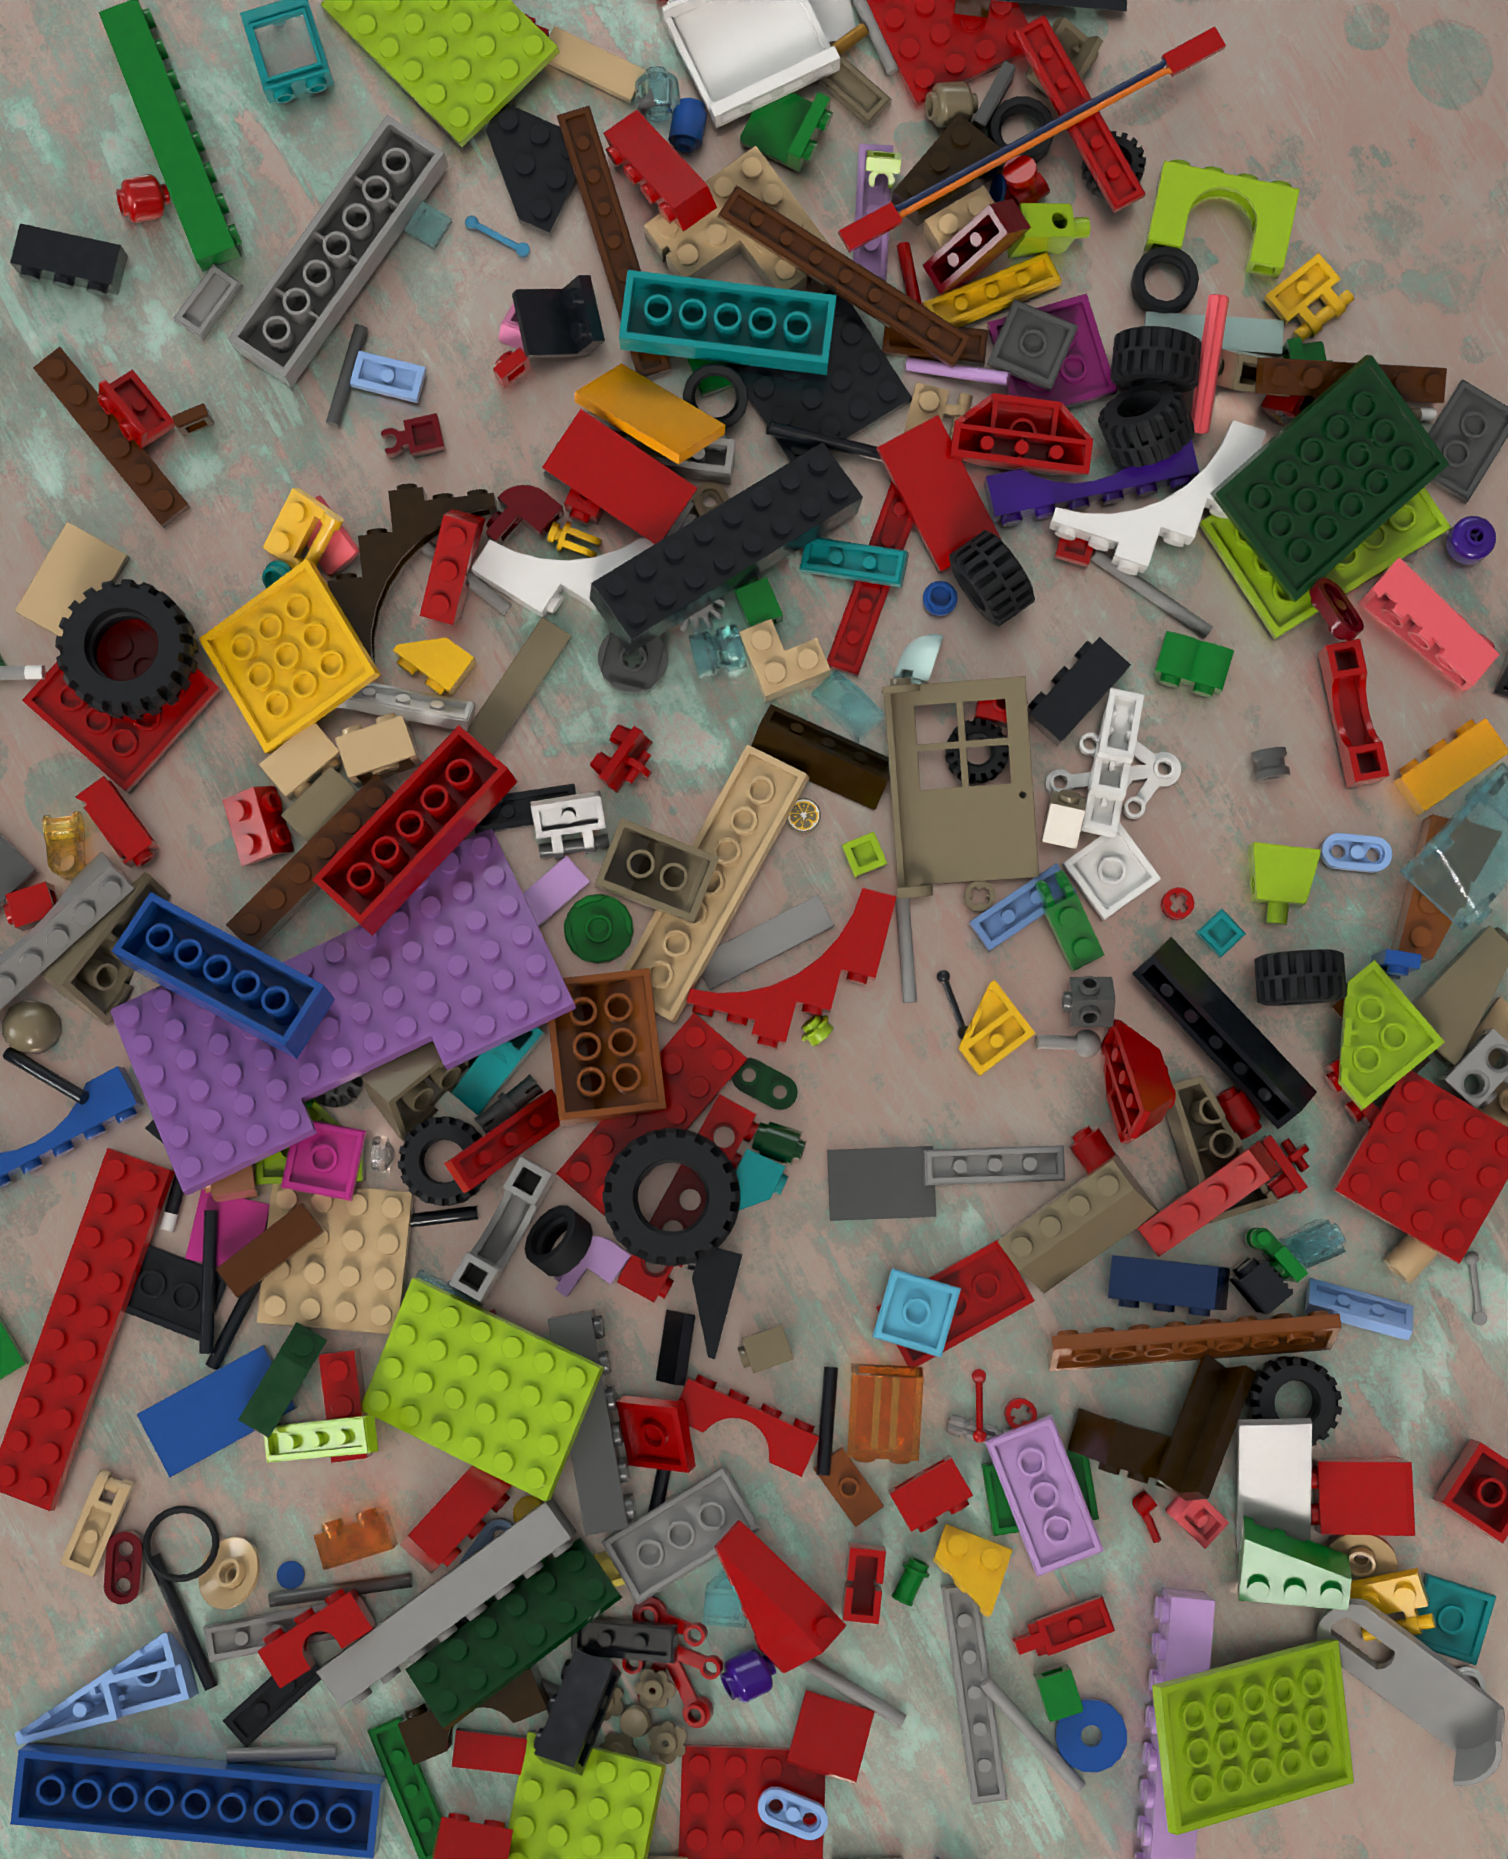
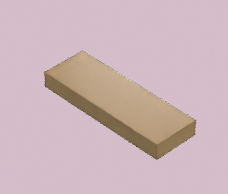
M554 26L549 38L558 46L560 53L548 64L632 104L637 94L635 91L639 90L641 84H638L640 81L643 82L646 76V70Z

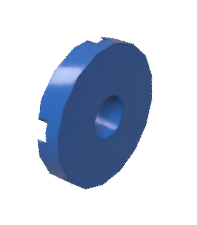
M1083 1698L1081 1699L1083 1712L1057 1720L1055 1741L1061 1756L1070 1766L1082 1772L1097 1773L1111 1768L1121 1758L1127 1745V1729L1122 1716L1111 1704L1099 1699ZM1089 1725L1098 1727L1101 1732L1098 1742L1092 1745L1085 1744L1081 1739L1082 1730Z

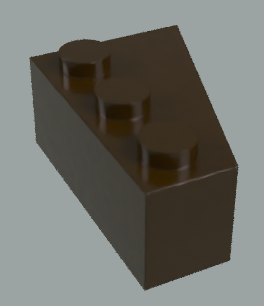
M959 114L893 190L891 202L893 205L900 204L1001 149V147ZM1006 162L905 217L916 226L922 224L925 219L980 188L985 183L994 179L997 174H1003V167Z

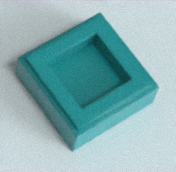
M1220 909L1195 933L1219 959L1246 935L1223 909Z

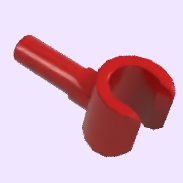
M1144 1490L1132 1500V1505L1146 1524L1153 1543H1158L1161 1541V1537L1152 1516L1149 1514L1158 1505Z

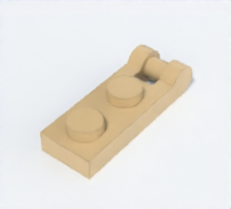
M104 1469L100 1470L60 1564L88 1576H96L106 1553L108 1541L115 1532L126 1503L133 1492L135 1482L126 1478L121 1481L112 1477V1472ZM105 1490L116 1494L113 1503L102 1500Z

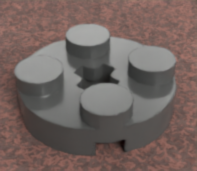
M610 632L603 639L598 652V663L604 680L612 688L625 694L635 695L652 691L663 679L668 667V653L664 642L659 636L637 649L639 651L638 656L643 659L642 664H636L635 668H629L628 662L623 660L624 655H631V653L628 654L616 635Z

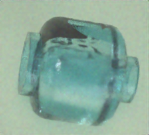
M655 66L646 69V73L636 79L637 110L646 116V119L649 121L662 122L671 119L673 110L677 105H680L678 78L673 73L666 72L664 67Z

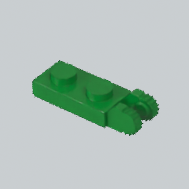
M1059 870L1054 875L1063 897L1054 901L1049 886L1043 880L1036 882L1035 886L1044 905L1042 909L1071 970L1075 971L1104 956V953L1078 895L1074 892L1066 873L1063 870Z

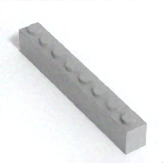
M553 1498L547 1502L544 1501L375 1626L371 1631L364 1634L325 1663L316 1673L341 1708L351 1700L357 1705L373 1692L370 1686L379 1679L385 1684L399 1674L401 1670L398 1665L409 1658L414 1663L430 1650L427 1644L436 1637L442 1642L456 1632L458 1628L455 1623L466 1616L471 1621L487 1608L484 1605L486 1600L493 1595L497 1600L501 1599L515 1588L512 1581L523 1574L528 1579L544 1566L541 1560L552 1553L556 1558L570 1548L573 1544L569 1539L577 1532Z

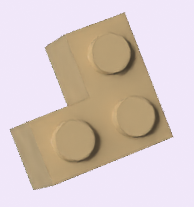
M772 619L739 632L740 644L765 703L830 677L831 669L818 638L784 650Z

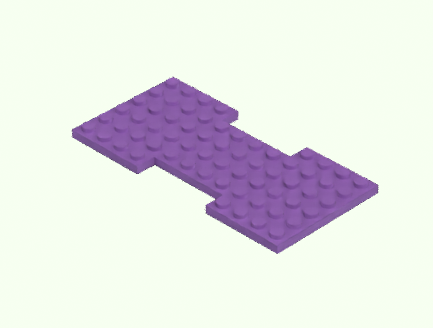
M489 829L463 840L373 936L360 925L282 962L323 984L335 998L297 1059L162 985L113 1008L111 1015L182 1192L188 1196L317 1134L304 1102L431 1041L434 1042L444 1067L449 1070L576 1009V1006L494 831Z

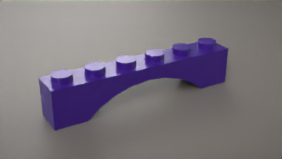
M1192 438L1187 445L1182 447V450L1165 460L1142 467H1126L1114 475L1095 481L1080 483L1055 482L1034 476L1022 469L986 476L984 488L991 519L994 524L1002 522V526H1012L1023 521L1022 518L1036 515V519L1052 517L1056 507L1062 509L1069 508L1071 511L1076 512L1089 508L1090 503L1103 500L1104 504L1107 505L1124 500L1125 495L1137 493L1138 497L1153 495L1158 492L1157 488L1171 486L1172 490L1181 489L1199 474Z

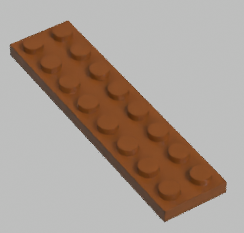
M1319 1310L1310 1312L1307 1316L1293 1317L1290 1313H1281L1272 1316L1271 1319L1257 1320L1255 1316H1244L1236 1319V1322L1222 1323L1220 1319H1207L1201 1321L1199 1325H1186L1185 1322L1176 1321L1167 1323L1164 1327L1150 1328L1149 1325L1138 1324L1129 1327L1128 1330L1114 1331L1112 1327H1101L1094 1329L1093 1333L1078 1334L1077 1330H1064L1058 1332L1056 1336H1051L1048 1351V1369L1050 1372L1201 1360L1202 1356L1207 1354L1214 1359L1331 1350L1342 1328L1340 1314H1329L1328 1311Z

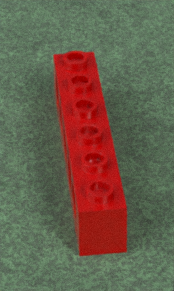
M719 1094L698 1134L714 1142V1134L719 1128H730L735 1135L733 1144L726 1148H719L726 1154L734 1169H736L743 1156L737 1153L738 1148L743 1140L750 1143L759 1126L758 1123L754 1122L757 1114ZM683 1164L680 1165L649 1222L650 1224L663 1230L667 1222L674 1220L678 1221L683 1229H686L699 1219L705 1207L706 1191L701 1178L694 1170ZM693 1189L699 1193L701 1201L696 1209L686 1210L682 1207L680 1196L685 1190ZM632 1254L617 1283L654 1303L658 1296L665 1299L674 1283V1280L669 1278L674 1266H666L663 1271L654 1273L647 1268L645 1260Z

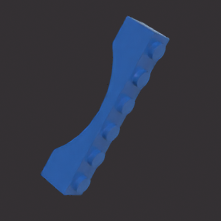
M117 1066L87 1082L83 1089L89 1092L88 1101L83 1105L76 1102L68 1116L53 1131L38 1141L20 1149L0 1153V1188L12 1182L10 1176L22 1170L24 1174H28L43 1166L41 1160L49 1155L54 1154L55 1157H60L75 1148L73 1143L85 1137L89 1141L106 1132L104 1126L115 1120H117L118 1124H121L138 1115L136 1109L143 1106L144 1103L126 1069Z

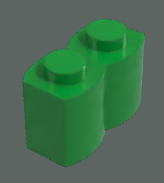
M1166 631L1153 675L1160 677L1158 682L1163 685L1178 688L1180 683L1193 687V693L1211 698L1213 693L1220 694L1223 691L1234 650L1200 641L1183 634Z

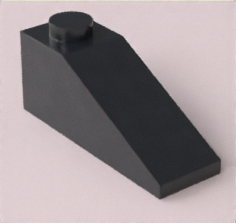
M717 1248L710 1255L688 1264L687 1268L694 1271L692 1276L707 1355L708 1358L712 1359L716 1357L742 1258L740 1253Z

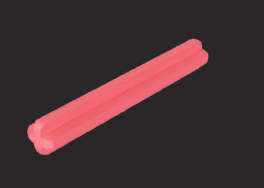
M1221 294L1209 295L1206 309L1198 385L1194 390L1191 410L1194 433L1207 434L1211 424L1229 304L1228 296Z

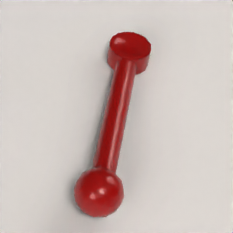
M976 1369L972 1373V1379L976 1383V1430L973 1433V1439L977 1443H982L987 1438V1434L983 1430V1383L986 1381V1373L982 1369Z

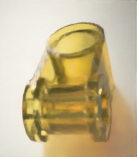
M75 811L71 816L52 818L51 815H44L42 828L46 842L48 867L60 878L72 881L75 875L87 865L84 845L85 827L80 811ZM67 855H73V866L69 870L61 871V860Z

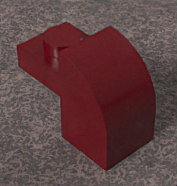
M531 485L513 486L503 491L497 497L500 505L505 510L503 512L498 510L492 515L486 524L488 529L485 533L488 540L502 545L522 523L543 540L549 533L553 522H558L563 517V506L540 488Z

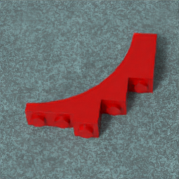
M862 888L854 912L840 936L820 958L798 974L774 985L746 992L715 993L690 989L686 1002L687 1005L693 1006V1013L712 1017L714 1012L727 1015V1022L747 1026L748 1020L752 1021L754 1026L751 1036L758 1037L757 1044L777 1049L778 1043L786 1044L796 1004L802 1005L801 1012L822 1017L823 1011L830 1013L841 972L846 973V980L866 985L868 979L875 981L897 896Z

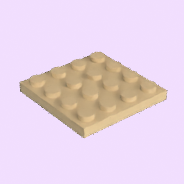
M272 1184L267 1229L300 1203H303L324 1230V1233L264 1278L260 1287L257 1323L294 1326L297 1322L309 1328L390 1334L404 1299L414 1195L411 1192L355 1187L353 1200L347 1201L285 1189L281 1187V1184Z

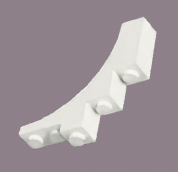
M1233 420L1227 429L1219 450L1207 467L1189 484L1164 500L1137 510L1113 514L1080 513L1056 507L1049 529L1055 530V535L1063 539L1075 540V537L1089 541L1088 545L1097 550L1108 551L1109 548L1114 549L1111 563L1118 565L1117 569L1130 575H1137L1138 572L1144 574L1149 565L1158 535L1164 537V542L1170 545L1183 547L1184 544L1190 545L1195 538L1204 507L1210 509L1209 512L1214 516L1228 518L1210 493L1261 448L1266 430Z
M691 501L688 503L666 537L697 519L693 515L695 513L694 503ZM641 537L622 549L593 558L567 561L540 559L525 555L489 540L471 567V570L480 580L541 618H545L548 612L552 614L556 612L564 598L561 595L562 591L598 612L589 599L591 583L654 544L645 537Z

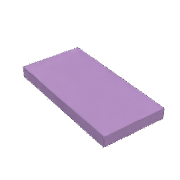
M1052 1415L1045 1416L985 1440L986 1447L1037 1577L1104 1551Z

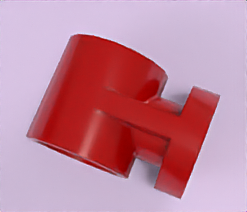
M1018 155L1005 163L1002 173L1007 184L1006 200L1013 199L1017 206L1021 203H1039L1050 193L1047 182L1038 172L1035 160L1031 157Z

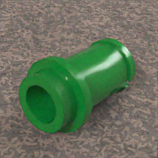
M910 1557L908 1562H903L902 1566L905 1569L895 1591L891 1595L895 1600L908 1606L913 1605L923 1579L928 1578L930 1575L927 1572L929 1565L914 1557Z

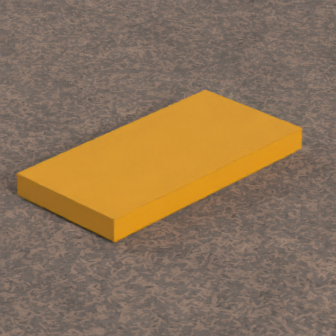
M622 363L574 393L575 403L678 465L725 435V424Z

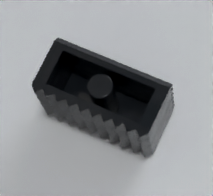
M1247 1256L1233 1267L1232 1271L1235 1274L1229 1280L1256 1313L1268 1315L1293 1294V1289L1288 1288V1283H1283L1284 1278L1279 1277V1272H1274L1273 1266H1269L1270 1261L1256 1260L1255 1257L1250 1259Z

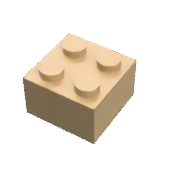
M395 713L380 716L375 719L376 724L365 728L361 724L350 726L342 730L343 735L335 738L347 776L357 788L364 786L375 774L382 780L417 768L423 763L411 727L403 715L396 717Z

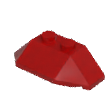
M992 393L954 421L950 457L984 467L1007 470L1022 469L1026 472L1037 474L1088 475L1094 439L1085 431L1062 402Z
M1114 1019L1113 1027L1109 1028L1101 1043V1055L1105 1056L1103 1073L1106 1098L1120 1142L1128 1144L1162 1121L1167 1110L1171 1109L1175 1103L1176 1091L1172 1086L1168 1067L1165 1065L1161 1050L1123 1021Z

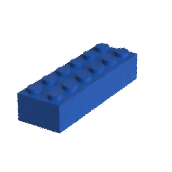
M152 892L149 893L112 949V952L125 966L295 1059L299 1057L335 1000L328 989L318 981Z

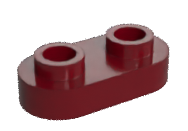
M1320 578L1309 590L1312 605L1321 613L1328 624L1330 633L1335 638L1347 641L1354 640L1364 629L1361 617L1337 583L1328 578Z
M131 1530L121 1531L112 1536L108 1541L104 1574V1592L107 1598L115 1604H127L139 1596L142 1590L144 1570L143 1539L138 1533ZM124 1542H129L133 1547L130 1555L122 1551V1544ZM121 1578L129 1580L130 1589L128 1591L120 1588L119 1581Z

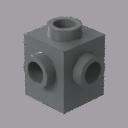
M1070 977L1069 991H1063L1062 1010L1063 1012H1069L1070 1027H1113L1116 1000L1112 977Z

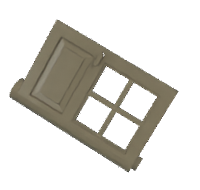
M1018 676L928 684H911V678L890 679V686L882 687V694H884L898 881V887L896 888L897 898L934 895L933 884L1039 877L1026 677ZM1005 699L1008 738L966 741L964 702ZM956 703L959 741L917 744L915 706ZM1009 745L1011 783L969 786L967 748ZM959 748L962 787L921 790L918 751Z

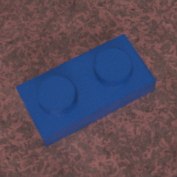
M1385 949L1373 954L1371 962L1375 960L1390 978L1400 979L1401 976H1408V973L1420 969L1422 955Z

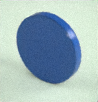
M296 1561L283 1563L277 1571L278 1583L286 1589L299 1587L305 1578L304 1568Z

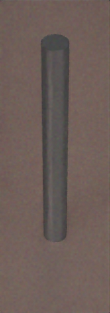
M411 1573L272 1592L268 1594V1601L270 1607L324 1600L340 1588L348 1592L355 1587L358 1594L362 1595L413 1587Z

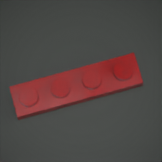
M550 1089L444 1163L463 1193L473 1189L560 1126L557 1097L553 1090Z

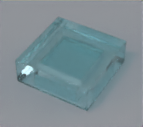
M422 201L404 230L407 235L435 251L453 221L452 218Z

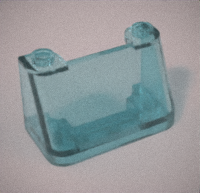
M1504 762L1474 785L1466 794L1465 802L1439 832L1423 846L1420 853L1413 859L1411 858L1399 871L1461 930L1472 922L1476 925L1482 923L1493 911L1489 905L1508 884V766Z

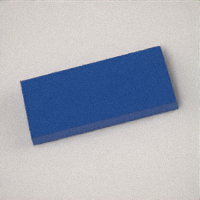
M265 1345L137 1414L169 1478L255 1431L238 1421L273 1362ZM293 1399L283 1415L298 1408Z

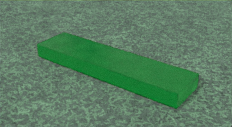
M401 1714L369 1728L367 1732L418 1858L432 1859L438 1825L443 1816L421 1762L413 1765L397 1725L403 1718Z

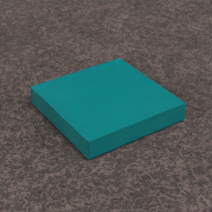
M1425 1573L1423 1584L1429 1599L1428 1606L1417 1608L1419 1615L1432 1613L1436 1627L1425 1629L1422 1634L1414 1636L1436 1653L1477 1665L1497 1596Z

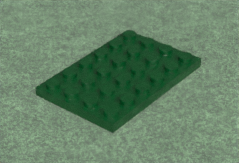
M1365 355L1210 494L1289 600L1296 602L1320 578L1329 573L1450 464L1372 355Z

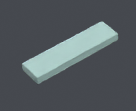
M1146 311L1144 326H1162L1179 329L1196 336L1202 342L1206 315L1163 314ZM1227 316L1222 349L1281 357L1284 320Z

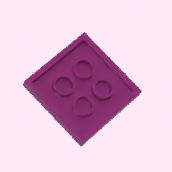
M1087 293L1038 307L1037 309L1077 325L1078 329L1051 391L1010 375L1008 385L1005 386L1008 395L1062 402L1066 408L1115 395L1117 388L1110 378V365ZM1007 317L987 323L993 348Z

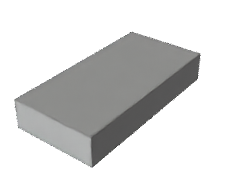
M213 264L174 316V321L203 341L242 289V283Z

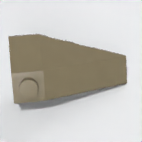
M146 872L132 883L134 889L40 975L62 996L105 1025L113 1018L111 1010L123 1004L129 997L133 987L129 984L135 972L118 959L112 952L113 947L150 892L167 901L170 897V894Z
M431 1041L369 1071L362 1077L369 1098L398 1137L404 1141L407 1133H411L415 1129L414 1126L432 1118L438 1111L434 1105L447 1090L450 1093L454 1090L460 1075L467 1067L470 1068L479 1055L447 1070L443 1065L434 1042Z

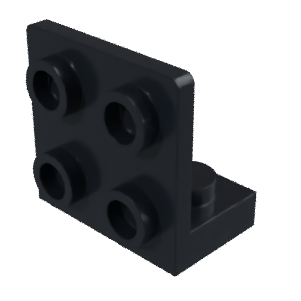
M578 275L563 289H516L512 293L523 348L527 358L587 356L605 341L590 275Z

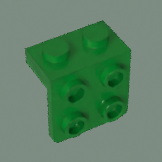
M818 92L814 101L811 102L795 93H790L754 110L741 133V144L750 149L756 146L762 155L800 172L805 160L810 162L816 151L818 142L815 140L820 130L825 132L832 119L833 112L830 111V97Z

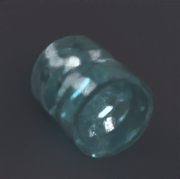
M736 624L717 628L714 635L704 631L688 636L699 680L719 674L720 669L723 668L727 672L747 668Z

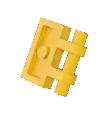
M1318 253L1264 297V300L1277 316L1284 320L1285 325L1295 317L1298 318L1302 325L1293 332L1295 338L1301 337L1303 342L1309 336L1315 337L1323 330L1322 326L1333 317L1338 318L1345 313L1346 307L1355 298L1347 289L1338 296L1331 289L1339 283L1341 278ZM1321 298L1325 303V307L1314 315L1308 307Z
M1418 1567L1351 1582L1350 1599L1367 1600L1385 1615L1404 1611L1406 1618L1394 1621L1413 1636L1422 1634L1425 1629L1436 1627L1432 1613L1419 1615L1417 1608L1428 1606L1429 1601ZM1361 1627L1364 1641L1377 1639Z

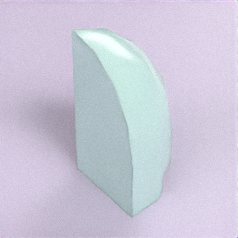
M928 634L920 636L908 644L900 656L893 677L911 678V683L928 684L943 636Z

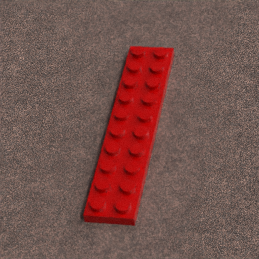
M107 1148L0 1447L1 1493L42 1509L55 1511L175 1173L174 1170Z

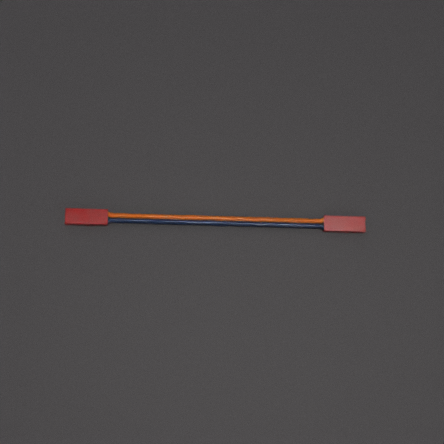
M1214 26L1164 53L1161 57L1162 60L1156 65L900 204L893 205L890 202L840 229L838 234L850 253L902 225V219L910 213L1164 75L1176 76L1225 49L1226 44Z

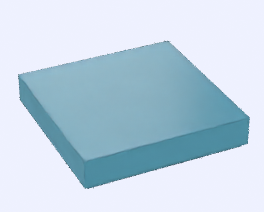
M892 1268L872 1337L942 1357L961 1288Z

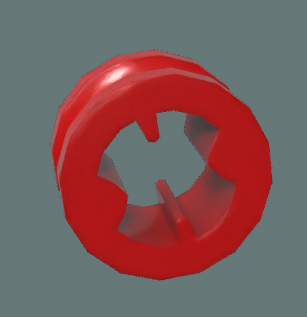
M1176 887L1169 890L1161 900L1163 914L1171 920L1178 921L1184 919L1194 909L1193 895L1185 888ZM1174 895L1175 899L1179 895L1185 899L1182 904L1186 908L1184 912L1181 913V910L1178 909L1175 913L1170 909L1173 903L1169 898Z
M1014 1398L1006 1405L1004 1417L1008 1425L1014 1429L1037 1420V1410L1033 1403L1027 1399ZM1022 1404L1028 1406L1026 1410L1027 1413H1030L1028 1421L1022 1419L1020 1424L1014 1423L1013 1420L1016 1417L1011 1416L1012 1409H1019Z

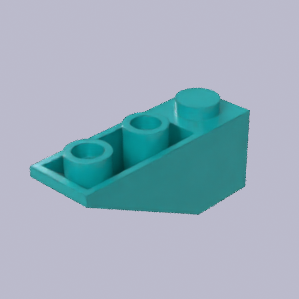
M536 1027L480 1054L451 1093L479 1116L546 1034Z

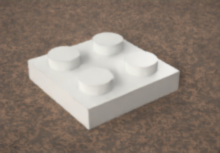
M1120 822L1115 838L1101 835L1062 864L1103 921L1161 880Z

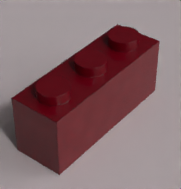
M1013 199L989 204L922 266L940 294L949 292L971 282L1031 227Z

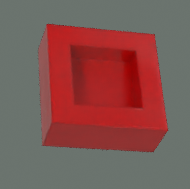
M519 347L514 352L509 350L502 354L495 362L497 366L493 368L498 382L503 388H506L531 368L529 358L525 356V353Z
M1060 537L1054 558L1088 567L1093 548L1088 545L1089 541L1075 537V540H1067Z

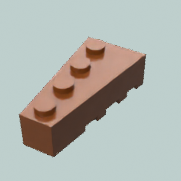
M1434 814L1423 819L1390 950L1421 954V962L1434 958L1501 832Z

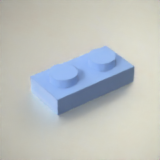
M358 350L350 385L354 388L418 403L427 370L424 366Z

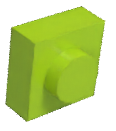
M875 832L841 845L854 878L888 864Z

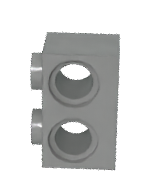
M1494 1028L1486 1029L1464 1052L1461 1060L1455 1066L1449 1067L1438 1081L1457 1098L1476 1109L1478 1107L1484 1109L1497 1096L1494 1090L1503 1081L1506 1084L1508 1083V1041ZM1493 1049L1499 1050L1503 1056V1063L1497 1069L1493 1068L1488 1061L1489 1053ZM1470 1074L1474 1075L1479 1082L1478 1090L1474 1094H1469L1464 1088V1080Z

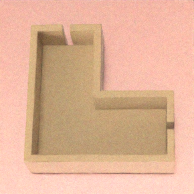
M756 146L705 181L717 208L683 232L674 221L669 224L661 213L644 224L645 239L662 262L667 261V268L672 275L705 279L741 253L766 287L798 291L806 290L807 276L803 272L718 218V214L736 185L830 245ZM808 276L807 280L811 285L817 282Z

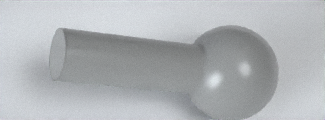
M1085 1029L1079 1031L1075 1036L1036 1035L1035 1047L1036 1049L1075 1050L1082 1057H1092L1100 1050L1101 1040L1096 1032Z

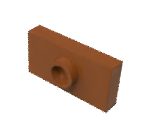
M841 1447L832 1454L830 1476H818L853 1525L857 1527L883 1508L884 1504L844 1449Z

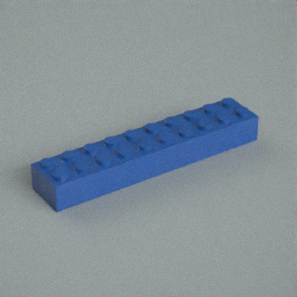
M29 1742L18 1750L10 1824L373 1859L379 1850L386 1776L253 1763H227L222 1760Z

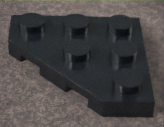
M507 103L491 119L486 133L519 223L551 237L577 184L559 126Z

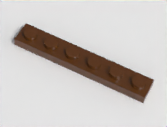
M58 347L33 367L163 528L190 508L189 504L143 448L140 449L134 440L128 441L119 428V421L114 415H108L104 412L97 400L98 392L61 347Z
M1258 357L1255 393L1319 397L1356 363ZM1379 364L1404 401L1444 403L1447 368Z

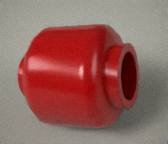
M152 174L126 178L122 181L121 188L116 190L121 215L123 217L128 216L129 220L133 223H142L162 218L165 212V205L170 204L166 184H159L157 178Z

